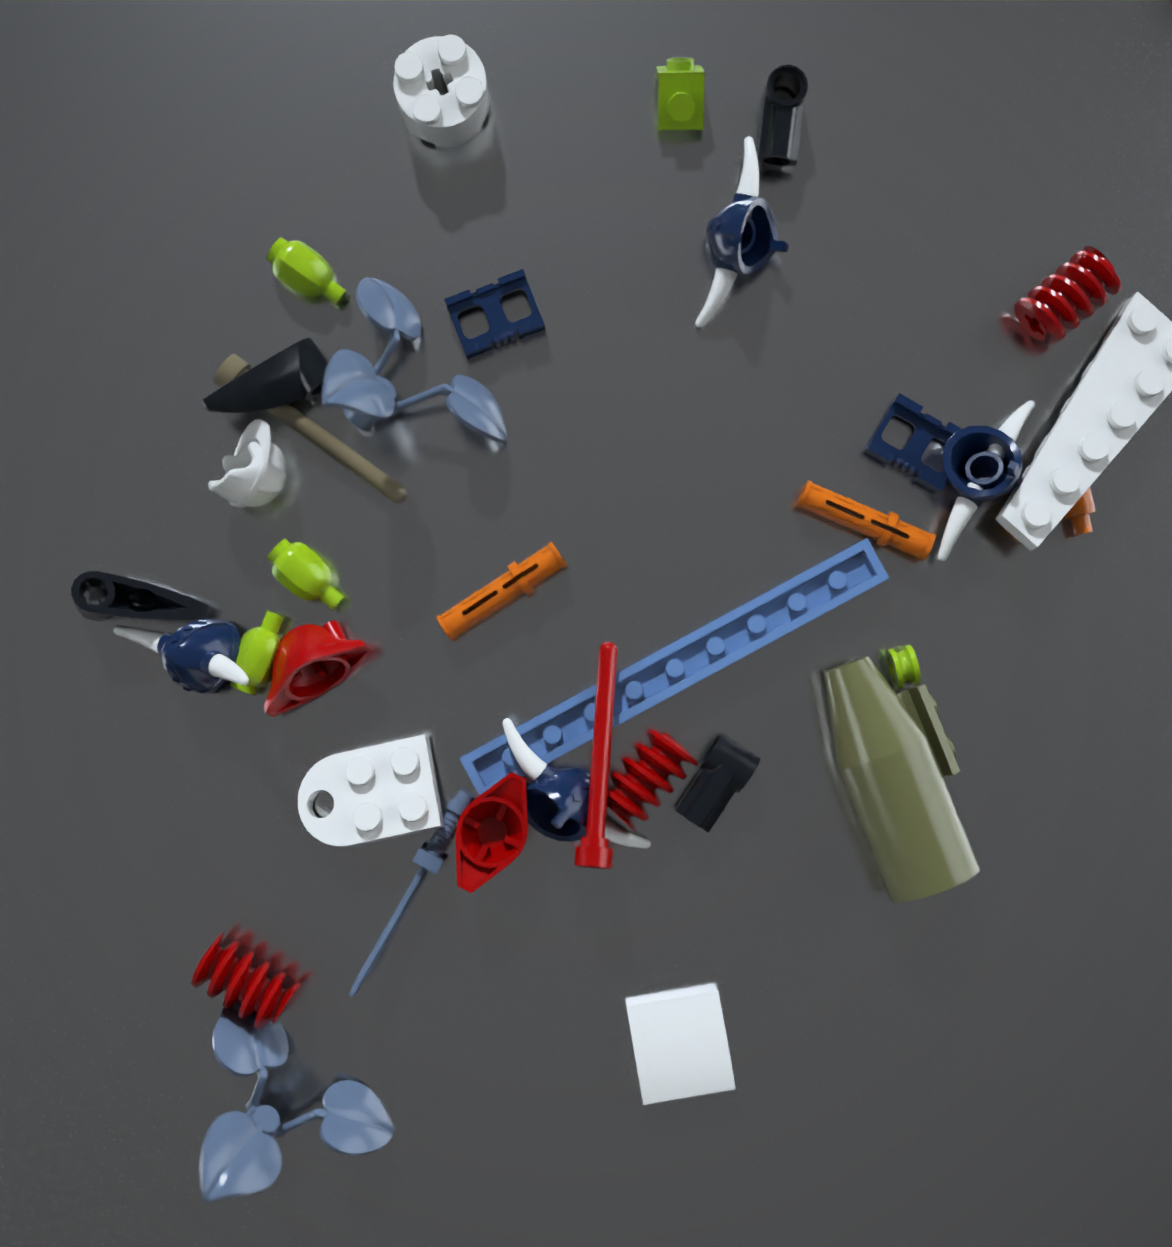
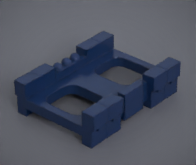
M523 269L497 278V284L493 285L491 283L480 287L474 293H471L469 289L444 299L468 362L492 353V346L499 348L501 342L506 345L509 339L511 342H514L517 336H519L520 341L546 332L544 321ZM522 290L527 295L532 313L528 317L510 322L505 316L500 300L507 294ZM479 306L484 310L490 328L484 334L467 338L461 329L458 315L465 310Z
M899 393L891 403L890 408L865 451L887 464L893 462V466L896 468L900 466L902 472L908 470L907 474L909 476L915 474V480L936 492H941L947 480L945 471L937 472L922 462V455L932 439H938L946 444V441L961 428L951 422H948L945 426L942 425L940 420L927 413H921L923 406ZM893 416L903 419L914 428V432L907 445L901 450L882 439V433Z

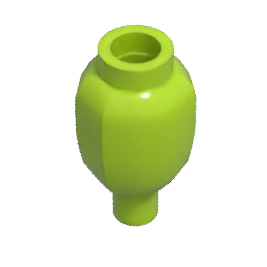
M280 237L270 248L266 260L273 264L272 271L275 277L289 288L308 297L323 295L336 306L342 301L347 290L332 280L333 274L329 263L311 247L299 240L288 242Z
M284 538L267 556V559L273 564V576L285 588L301 599L317 600L319 598L333 611L345 598L331 585L332 576L327 565L305 544L301 542L291 544Z
M267 610L261 626L252 628L243 635L240 640L236 664L246 673L249 682L247 685H240L231 681L230 686L256 696L259 687L268 685L272 679V665L280 644L278 632L285 617Z

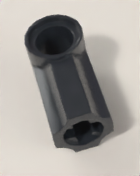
M781 65L775 68L769 75L762 95L763 109L757 158L758 162L768 167L783 168L797 164L803 105L808 90V79L805 73L796 66ZM778 86L788 87L793 91L795 98L788 101L782 100L776 96L774 88Z
M720 733L699 765L701 770L676 806L675 811L709 833L734 793H739L750 780L761 758L725 734Z

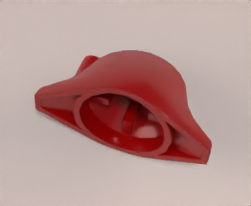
M336 620L327 622L323 627L315 624H305L290 630L280 640L273 661L271 688L264 704L265 713L275 717L328 692L353 672L371 653V647L362 640H347L339 622Z
M510 772L463 810L458 820L455 834L457 887L473 893L520 855L526 843L528 833L525 778Z

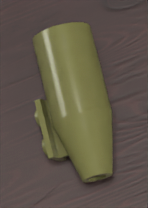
M869 656L855 659L824 672L837 769L890 901L903 903L923 899L956 887L974 877L980 871V866L943 777L955 775L961 771L955 759L956 751L954 745L946 737L939 720L937 703L932 695L929 694L926 685L922 684L895 692Z

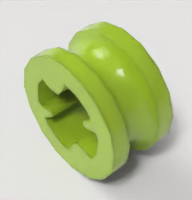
M910 644L905 645L900 652H896L893 648L886 650V666L893 687L896 690L902 689L906 682H910L912 686L919 685L921 674L913 647Z

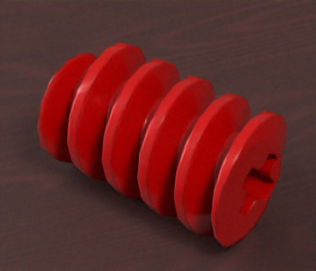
M1086 246L1083 251H1078L1070 258L1069 263L1062 264L1055 274L1045 278L1041 286L1033 288L1028 293L1027 298H1021L1015 303L1014 312L1022 328L1033 339L1044 342L1048 335L1053 340L1061 341L1065 337V330L1062 325L1071 330L1077 328L1080 325L1077 314L1084 318L1090 317L1094 313L1091 303L1096 306H1103L1108 302L1106 292L1116 295L1122 290V284L1113 265L1104 254L1094 247Z
M649 729L647 736L652 747L637 743L634 748L640 760L637 762L628 757L622 759L627 774L623 775L615 771L609 773L615 787L613 789L608 788L607 806L635 832L637 831L630 819L632 816L643 821L649 819L643 804L646 802L655 807H660L662 804L656 790L660 789L668 793L674 791L668 777L673 775L683 780L687 777L681 763L685 761L695 766L699 764L693 756L666 732L662 734Z
M223 932L198 963L193 973L192 986L198 988L210 980L207 990L208 997L212 999L225 990L223 1007L229 1009L241 1001L238 1013L239 1018L243 1020L256 1011L254 1028L260 1030L270 1022L274 1025L295 996L301 983L297 981L288 989H283L282 986L286 973L281 971L273 978L268 979L267 974L270 962L265 961L257 968H252L251 965L255 952L251 950L241 958H237L236 953L240 942L235 940L225 948L221 947Z

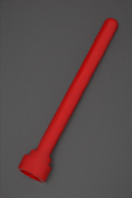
M605 642L599 648L586 837H581L580 846H575L574 866L612 869L614 849L609 848V839L605 838L618 655L617 646L612 642Z

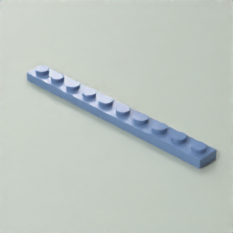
M868 538L616 673L612 728L889 579ZM597 684L516 727L523 741L542 761L549 763L593 739ZM505 734L459 758L479 796L510 772L521 777L526 775L516 761Z

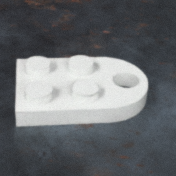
M423 734L337 753L317 762L305 775L298 793V811L307 831L323 843L344 848L444 828L429 737ZM328 792L334 800L333 810L328 816L318 818L313 812V801L319 794Z

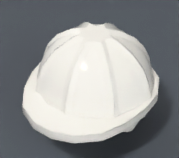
M255 419L247 426L239 440L234 456L227 455L222 460L225 476L221 480L209 481L208 487L212 492L228 500L231 506L240 508L245 506H262L271 502L278 495L287 479L286 459L282 451L271 442L270 426L266 421Z

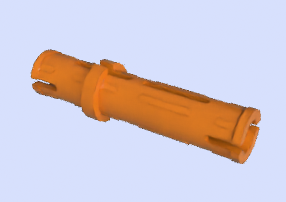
M807 480L796 505L798 508L806 509L839 525L875 539V545L882 548L886 545L892 546L916 556L922 561H925L936 538L934 533H929L899 520V514L889 511L888 514H885L849 497L816 485L810 480ZM826 503L831 504V505H833V506H835V507H838V508H840V509H842V510H845V511H847V512H849V513H852V514H854V515H856V516H859L861 519H859V518H857V517H855V516H852V515H850V514H848V513H845V512H843V511H841V510H838V509H836V508H834V507H831V506L827 505ZM871 522H873V523H875V524H877V525H880V526L883 527V528H880V527H878V526H876V525H873V524H871ZM891 531H894V532H896V533H898V534H901V535L905 536V538H904V537H901V536H899V535H897V534H894V533L891 532Z
M551 541L547 546L521 563L517 564L514 561L509 564L507 572L475 591L443 614H439L436 616V619L449 639L453 641L457 636L491 616L523 593L527 596L535 591L533 589L535 585L568 565Z

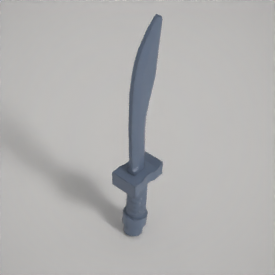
M461 790L457 792L455 798L451 799L446 807L447 813H445L443 818L445 827L436 829L430 842H424L417 851L412 862L421 867L354 981L349 992V996L352 998L360 990L427 872L430 871L436 875L442 868L448 857V854L444 852L456 833L458 820L463 810L475 800L469 794Z

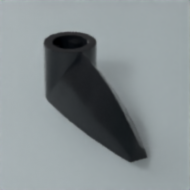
M311 338L303 339L204 398L201 406L208 412L246 413L272 409L302 398L305 400L314 399L322 394L324 374L328 360Z
M88 571L79 575L71 587V596L77 611L89 620H102L109 616L142 620L207 619L209 605L163 587L114 574ZM93 587L101 588L103 596L106 597L103 602L98 599L99 604L89 605L87 598L83 596L86 591L91 593V588Z

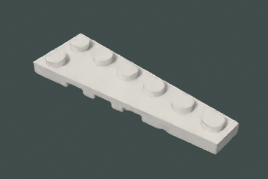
M1139 292L1131 296L1122 307L1104 337L1101 348L1093 361L1086 367L1080 377V383L1059 412L1061 415L1050 433L1043 439L1034 454V460L1025 469L1019 484L1013 489L995 519L1030 551L1037 548L1172 391V321Z

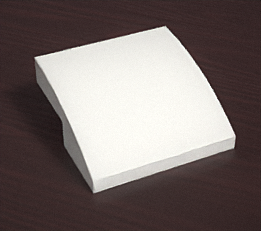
M718 990L626 1006L643 1106L736 1090Z

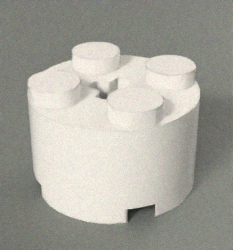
M450 34L420 40L398 56L394 66V92L403 120L409 131L420 140L423 139L442 148L457 147L473 139L481 130L490 106L485 69L475 51L465 44L460 37ZM446 91L447 94L440 95L439 92Z

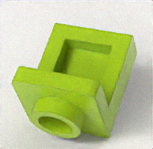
M693 58L667 59V66L656 67V77L658 80V130H704L705 72L702 66H694Z

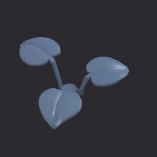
M369 276L361 280L355 292L357 304L363 315L374 326L389 332L390 339L374 368L364 356L349 349L337 351L329 360L325 370L322 405L343 408L345 416L353 425L360 429L368 430L378 420L394 417L401 410L435 396L445 395L447 396L446 405L448 410L459 422L482 436L504 444L507 433L503 415L497 401L485 386L468 376L456 375L451 380V386L441 384L395 403L396 390L386 378L379 375L399 343L400 336L410 341H415L420 336V317L409 299L395 287Z
M241 1002L236 1003L229 1009L222 1007L212 1035V1047L215 1057L224 1069L236 1076L247 1077L257 1072V1082L251 1099L246 1103L247 1113L245 1114L240 1111L224 1113L211 1124L205 1135L200 1158V1182L204 1202H213L229 1197L251 1196L267 1189L275 1182L281 1170V1152L274 1138H282L287 1132L312 1120L323 1119L320 1126L322 1142L331 1150L347 1156H360L376 1152L392 1139L393 1127L378 1097L364 1084L351 1080L334 1083L325 1091L322 1098L324 1109H314L285 1124L280 1123V1116L277 1110L269 1105H260L259 1100L268 1077L266 1069L279 1068L288 1059L289 1044L286 1033L278 1021L274 1025L270 1022L260 1030L254 1028L256 1011L243 1020L239 1018L238 1013Z

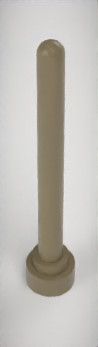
M232 354L217 370L213 383L221 388L250 370L251 365L238 355ZM289 403L267 409L275 417L389 499L399 501L404 497L405 489L400 483Z

